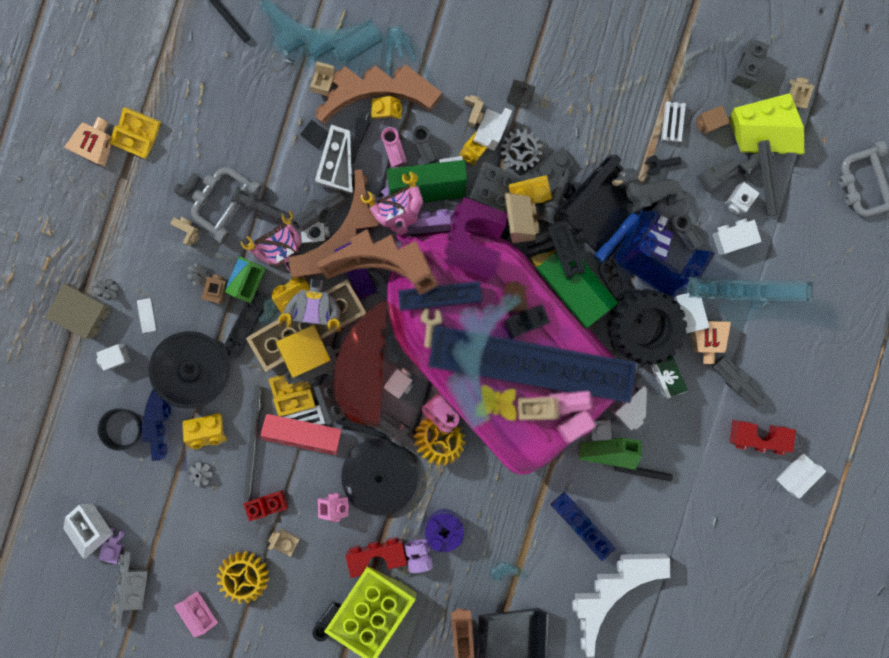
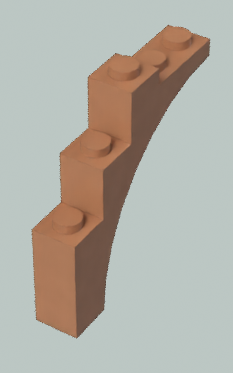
M406 64L395 71L394 79L374 65L372 69L369 68L365 72L364 80L344 66L333 77V83L337 89H333L329 93L328 101L318 107L315 117L322 125H325L334 114L352 103L367 98L386 96L405 99L431 112L442 98V92Z
M362 169L354 170L352 205L348 216L338 231L318 248L305 254L288 258L291 279L323 274L318 268L317 262L335 253V249L350 243V238L358 235L356 231L376 229L379 226V222L370 210L371 207L368 208L369 204L361 200V195L365 196L367 201L370 199V195L366 194L365 186H368L367 176L363 175Z
M368 230L350 238V245L317 262L318 268L327 280L355 269L384 268L406 277L415 286L420 295L438 286L436 278L417 241L399 249L391 235L375 243Z
M457 609L451 612L455 658H474L471 610Z

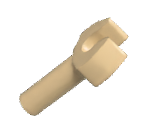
M425 309L421 315V321L427 326L424 347L431 348L434 326L442 323V315L439 310H436L435 319L431 321L428 317L429 309Z

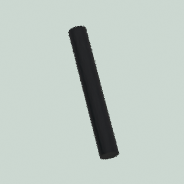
M209 0L244 43L248 42L250 37L219 0Z
M615 466V471L670 482L673 479V474L638 467L634 470Z

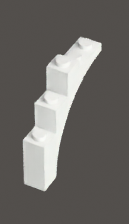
M666 554L620 555V561H617V571L619 574H597L594 587L595 592L598 593H575V600H572V610L578 618H583L580 619V629L583 631L584 638L580 639L581 650H584L587 657H595V644L599 628L607 612L618 599L640 584L656 579L670 578V558Z

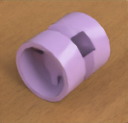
M426 539L413 540L404 544L406 556L409 557L407 565L410 573H421L433 568L432 558L428 555L430 546Z

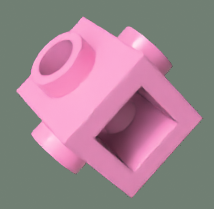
M330 493L328 497L319 498L318 518L329 520L330 522H339L341 518L348 517V497L340 496V493Z

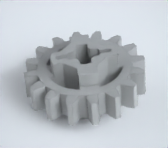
M517 129L515 135L510 132V138H504L503 141L506 144H501V149L505 151L501 152V156H506L503 162H509L510 169L515 166L518 172L519 168L522 167L525 172L527 166L531 169L534 167L533 162L538 164L539 159L536 156L542 155V152L538 151L542 148V144H537L539 137L534 139V132L528 135L527 129H524L523 133H520V130ZM520 138V141L517 142L516 144H515V143L510 144V143H511L512 141H514L515 139ZM527 140L531 142V144L533 145V147H530V146H529V144L527 143ZM520 147H523V154H519L518 149ZM510 154H513L516 160H513ZM526 157H532L529 161L523 162V159Z

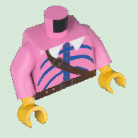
M410 172V180L408 175L403 174L402 176L403 182L410 186H406L377 200L378 204H375L376 197L373 193L367 191L370 195L368 201L365 196L361 195V200L371 206L370 210L375 219L386 228L389 227L399 235L407 233V226L417 222L418 213L423 204L419 187L415 184L418 177Z
M289 211L290 218H285L282 213L283 223L254 241L255 244L250 236H246L250 243L245 245L241 241L242 247L249 250L258 260L268 265L274 264L276 266L284 263L288 271H290L288 258L300 252L299 248L302 243L301 233H298L291 224V219L294 217L293 212Z

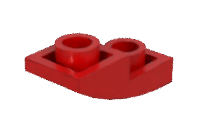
M283 490L243 503L249 521L289 508Z

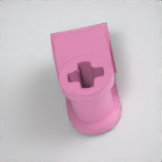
M436 394L422 407L425 416L442 432H451L459 423V415L440 395Z

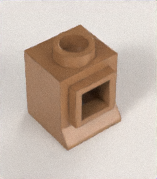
M213 274L212 278L207 277L201 299L224 304L227 295L224 290L228 283L224 281L225 277ZM213 283L219 284L217 294L211 293Z

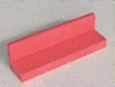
M267 414L260 436L263 441L337 456L341 429Z

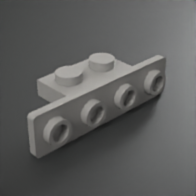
M123 548L122 554H119L118 557L120 571L116 574L115 579L118 586L117 592L113 594L114 611H111L110 622L113 623L116 629H120L123 610L143 609L148 571L146 569L128 570L131 554L128 548Z

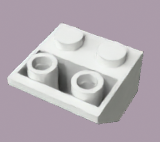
M80 504L65 517L63 529L83 559H86L113 535L94 504Z

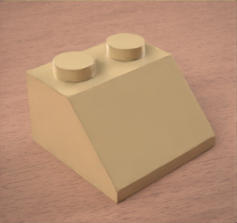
M505 194L512 243L536 240L535 234L539 233L538 222L533 221V215L536 214L535 203H531L530 196Z

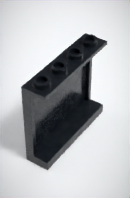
M617 154L608 155L558 210V213L575 231L584 230L585 242L596 253L616 233L621 224L632 213V208L635 206L628 199L625 187L620 188V186L612 184V181L618 178V173L624 170L619 164L622 159ZM654 202L651 206L642 208L641 211L633 212L640 217V222L621 240L606 260L611 261L620 254L619 251L631 242L632 236L644 227L647 219L656 214L657 208L661 205L660 202Z
M540 608L479 615L477 658H548L549 613Z

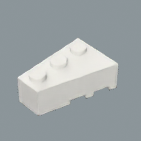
M331 125L314 184L352 195L350 130Z

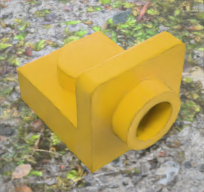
M477 131L464 144L459 154L465 162L472 166H475L478 159L487 150V147L474 142Z

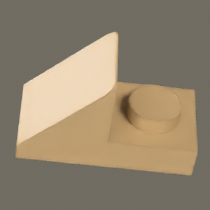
M558 397L518 399L519 420L559 418Z

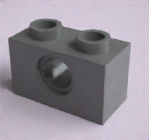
M754 39L749 40L743 46L731 82L747 88L755 84L770 45Z

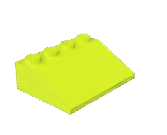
M367 566L324 632L362 658H377L413 605L417 592L402 582Z

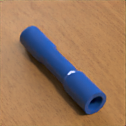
M631 213L608 242L597 251L594 257L603 263L621 240L640 222V217L635 213Z

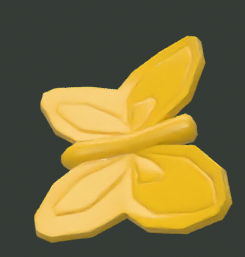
M483 385L481 388L483 400L477 404L475 415L485 416L494 409L493 414L497 415L498 411H500L501 415L507 420H515L517 412L512 404L516 395L515 389L506 390L502 394L500 391H497L495 394L492 388Z

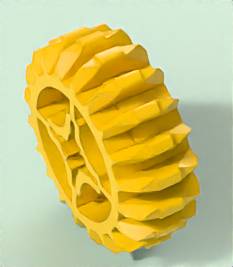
M426 417L425 420L420 422V426L416 428L418 433L414 435V438L418 440L414 445L420 447L417 453L422 452L424 454L422 459L428 457V463L431 464L434 461L435 466L440 465V463L442 466L453 463L455 459L460 457L459 453L464 451L462 446L466 442L461 440L465 437V434L460 433L462 427L455 426L451 432L445 433ZM428 430L430 431V433H429V434H430V437H431L430 442H428V440H427V432H428ZM445 437L442 441L434 442L439 438ZM450 437H451V439H452V448H451V449H450V443H449Z
M237 551L235 555L230 554L228 559L225 558L222 561L223 565H220L218 568L221 572H218L216 576L220 578L217 585H222L220 592L226 591L225 598L229 595L232 597L231 602H234L235 599H238V604H241L243 599L246 604L251 599L255 601L258 596L264 593L263 590L268 586L266 582L269 581V577L265 575L269 573V570L263 569L266 563L260 564L262 558L258 557L255 559V553L248 556V551H244L243 555L240 551ZM235 564H245L242 569L231 568ZM251 567L254 569L257 575V579L256 576H254L251 573ZM245 572V580L241 583V575ZM230 579H232L235 582V587L231 583ZM243 586L255 587L247 591L241 590Z

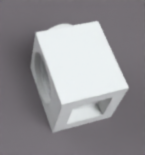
M317 222L301 233L303 244L325 243L327 238H330V228L326 226V223ZM315 228H319L321 231L320 236L317 238H313L311 235L312 230Z
M117 344L96 352L98 356L97 363L103 371L132 362L125 344Z

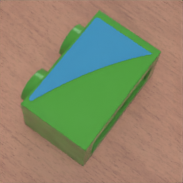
M239 256L224 292L251 303L266 268Z

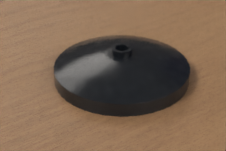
M194 331L179 332L164 339L154 350L149 362V378L154 391L166 403L184 409L202 407L215 400L223 391L229 375V363L227 357L223 354V348L208 335ZM191 368L193 373L186 374V369Z
M387 438L369 439L357 445L347 456L342 468V486L350 502L363 512L373 515L390 514L404 507L412 498L418 482L417 465L413 456L405 447H400ZM381 475L383 479L377 481L376 476Z

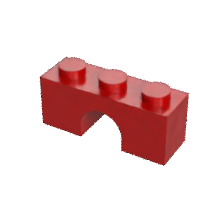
M732 420L729 442L735 444V448L747 450L748 447H755L754 450L759 452H766L767 449L773 450V453L785 455L786 452L793 453L795 429L770 425L768 435L760 439L757 435L758 424Z
M392 537L387 539V542L379 543V541L369 543L366 547L361 548L358 545L349 548L345 557L350 578L361 576L366 567H370V559L376 556L385 559L388 569L407 565L408 559L405 553L403 538Z

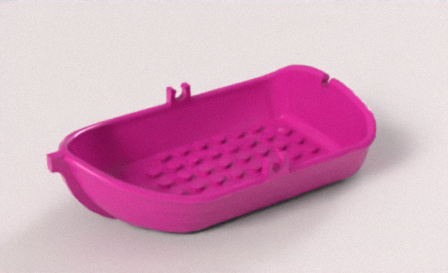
M449 231L429 232L415 237L407 236L406 234H397L395 236L402 245L400 249L417 241L436 278L438 286L480 281L482 303L428 308L429 320L435 319L436 310H439L442 315V323L436 326L510 339L503 320L522 312H503L502 287L507 285V282L517 281L520 282V285H526L527 310L543 304L550 323L515 337L512 340L615 358L589 328L584 329L539 274L534 265L518 248L507 240L501 238L497 240L473 231L466 232L476 243L501 252L499 265L490 280L445 263L446 254L443 252L447 242H450L447 240ZM391 271L387 286V304L395 337L406 355L439 391L438 394L448 402L451 408L458 412L511 472L518 475L530 474L552 461L570 444L564 441L556 426L579 411H571V413L559 415V418L519 420L518 399L546 398L552 394L566 392L429 368L428 361L431 348L424 347L427 326L421 321V315L425 309L400 312L398 290L415 288V286L406 277ZM483 385L492 388L495 394L497 391H500L502 394L506 390L515 389L516 395L512 402L517 412L515 420H507L501 415L500 411H498L497 415L493 414L494 409L485 416L475 415L477 404L483 400L481 395ZM592 397L593 408L587 411L594 421L615 401ZM590 429L581 436H587L592 431V429Z

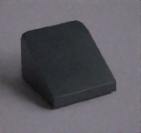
M310 120L300 135L315 148H318L327 137L328 132L315 121Z

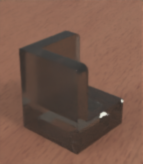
M513 80L507 103L528 109L536 86Z

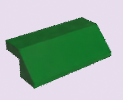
M464 159L386 169L389 186L387 187L388 195L406 186H410L403 182L402 176L406 174L410 180V172L418 177L415 184L419 187L423 203L466 196L467 176Z
M554 253L540 264L536 270L584 329H586L616 306L618 302L583 260L585 273L572 275L573 278L567 280L557 253ZM574 261L568 262L569 268L576 266Z

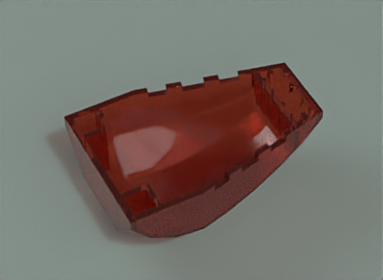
M381 300L355 322L343 341L336 361L334 375L335 398L341 412L351 422L372 427H379L384 360V353L380 352V348H384L385 334H381V329L386 327L387 300Z

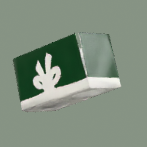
M667 356V361L663 363L657 361V364L650 365L665 398L668 399L688 392L673 357Z

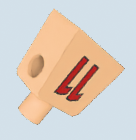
M97 117L93 127L84 122L81 123L64 148L105 167L111 149V136L104 133L109 122Z
M708 321L709 328L690 333L693 352H703V364H715V353H725L731 322Z

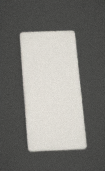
M151 299L137 300L142 333L156 331Z

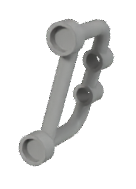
M884 141L873 143L872 148L849 155L841 165L843 176L838 178V182L842 188L847 187L849 193L844 196L845 203L848 206L853 205L855 212L863 217H871L889 211V188L879 157L887 155V146ZM870 157L885 204L866 210L861 206V196L856 190L855 177L850 172L849 166L852 162Z
M229 167L218 169L213 176L211 174L206 175L203 183L206 185L203 191L196 190L192 196V199L195 200L191 208L192 218L196 223L214 234V240L220 244H223L230 235V232L224 226L239 204L231 202L215 226L199 215V209L208 201L210 193L218 186L223 175L231 176L243 185L241 190L249 194L254 193L257 196L262 189V184L257 180L251 182Z

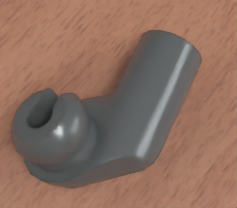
M192 173L183 186L181 184L175 186L174 192L179 197H185L196 186L200 177Z

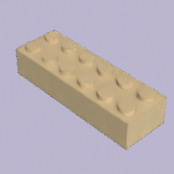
M346 279L325 292L330 293L335 298L340 308L339 323L341 329L368 314L349 280ZM291 318V326L287 328V321H282L281 325H279V320H276L246 339L263 369L267 372L285 362L275 342L311 325L315 326L321 340L336 333L338 330L337 326L331 328V332H329L328 325L295 322Z

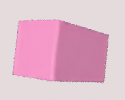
M582 410L558 424L556 428L564 441L570 443L594 428L596 424L588 411Z

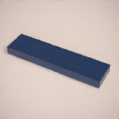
M480 281L439 285L421 295L416 288L398 290L400 312L482 303Z

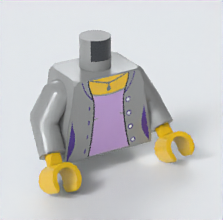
M311 279L310 291L300 290V293L294 295L287 304L284 313L279 316V325H281L282 321H287V328H289L292 318V321L328 325L329 332H331L332 327L337 326V330L340 332V308L330 293L322 292L323 281Z

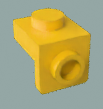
M392 96L372 98L371 118L392 117L401 119V100Z

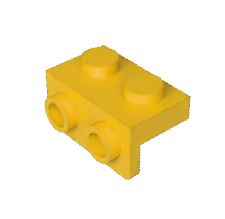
M547 175L508 184L511 194L530 196L531 203H544L552 199Z
M306 277L293 278L290 282L277 286L271 292L272 300L282 314L295 294L300 293V290L310 291V285Z
M220 413L183 421V442L190 449H200L202 446L219 445L221 442L227 441V437L223 433V419Z

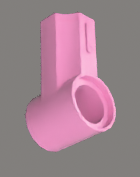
M392 127L385 128L381 137L391 167H398L407 163L397 130ZM388 133H394L396 138L394 141L388 142L385 140V136Z
M590 391L549 395L550 397H558L559 415L593 408Z

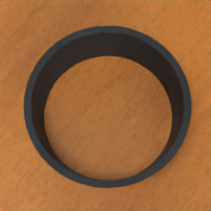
M112 409L106 412L98 423V436L101 442L112 450L121 451L130 448L139 440L142 434V422L138 415L131 410ZM119 411L131 414L137 422V437L134 442L128 445L114 443L107 434L106 427L109 418Z

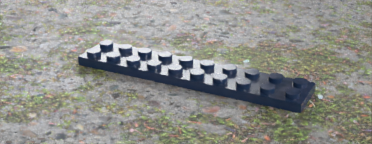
M435 325L428 367L569 393L590 391L592 397L631 403L637 362Z

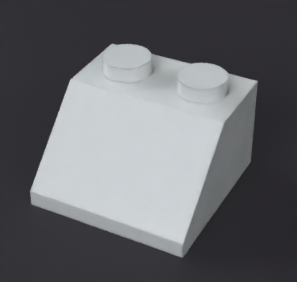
M635 384L632 390L631 403L617 401L608 409L624 427L636 430L644 423L647 389L645 386Z

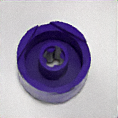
M440 509L433 512L428 518L425 527V537L431 548L439 552H450L461 545L464 537L463 522L455 512L449 509ZM443 527L446 528L447 533H443V531H442V528H443Z

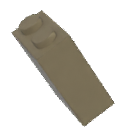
M63 283L45 317L84 339H93L100 333L102 322L108 318L111 305L72 284Z

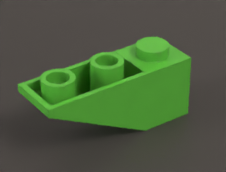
M621 437L613 438L612 440L579 443V460L636 470L642 457V444L640 440Z

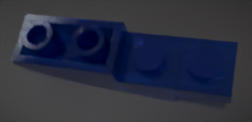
M154 389L151 391L144 411L142 443L150 442L152 461H159L166 458L165 455L167 454V445L164 443L166 429L162 421L170 419L171 406L162 400Z
M565 491L550 504L601 561L605 560L616 550L614 545Z

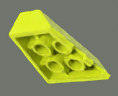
M791 93L733 109L729 122L741 153H759L758 142L769 140L771 152H778V154H804V126Z

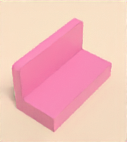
M198 591L174 605L194 638L205 634L218 623Z

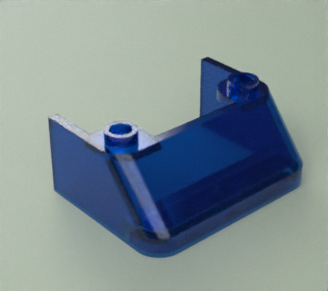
M642 211L615 256L616 262L654 290L674 297L700 280L715 253L713 251L696 249L682 272L678 271L654 254L658 246V239L650 230L660 213Z

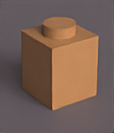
M723 105L704 112L696 118V127L699 132H702L703 136L721 129L730 123Z

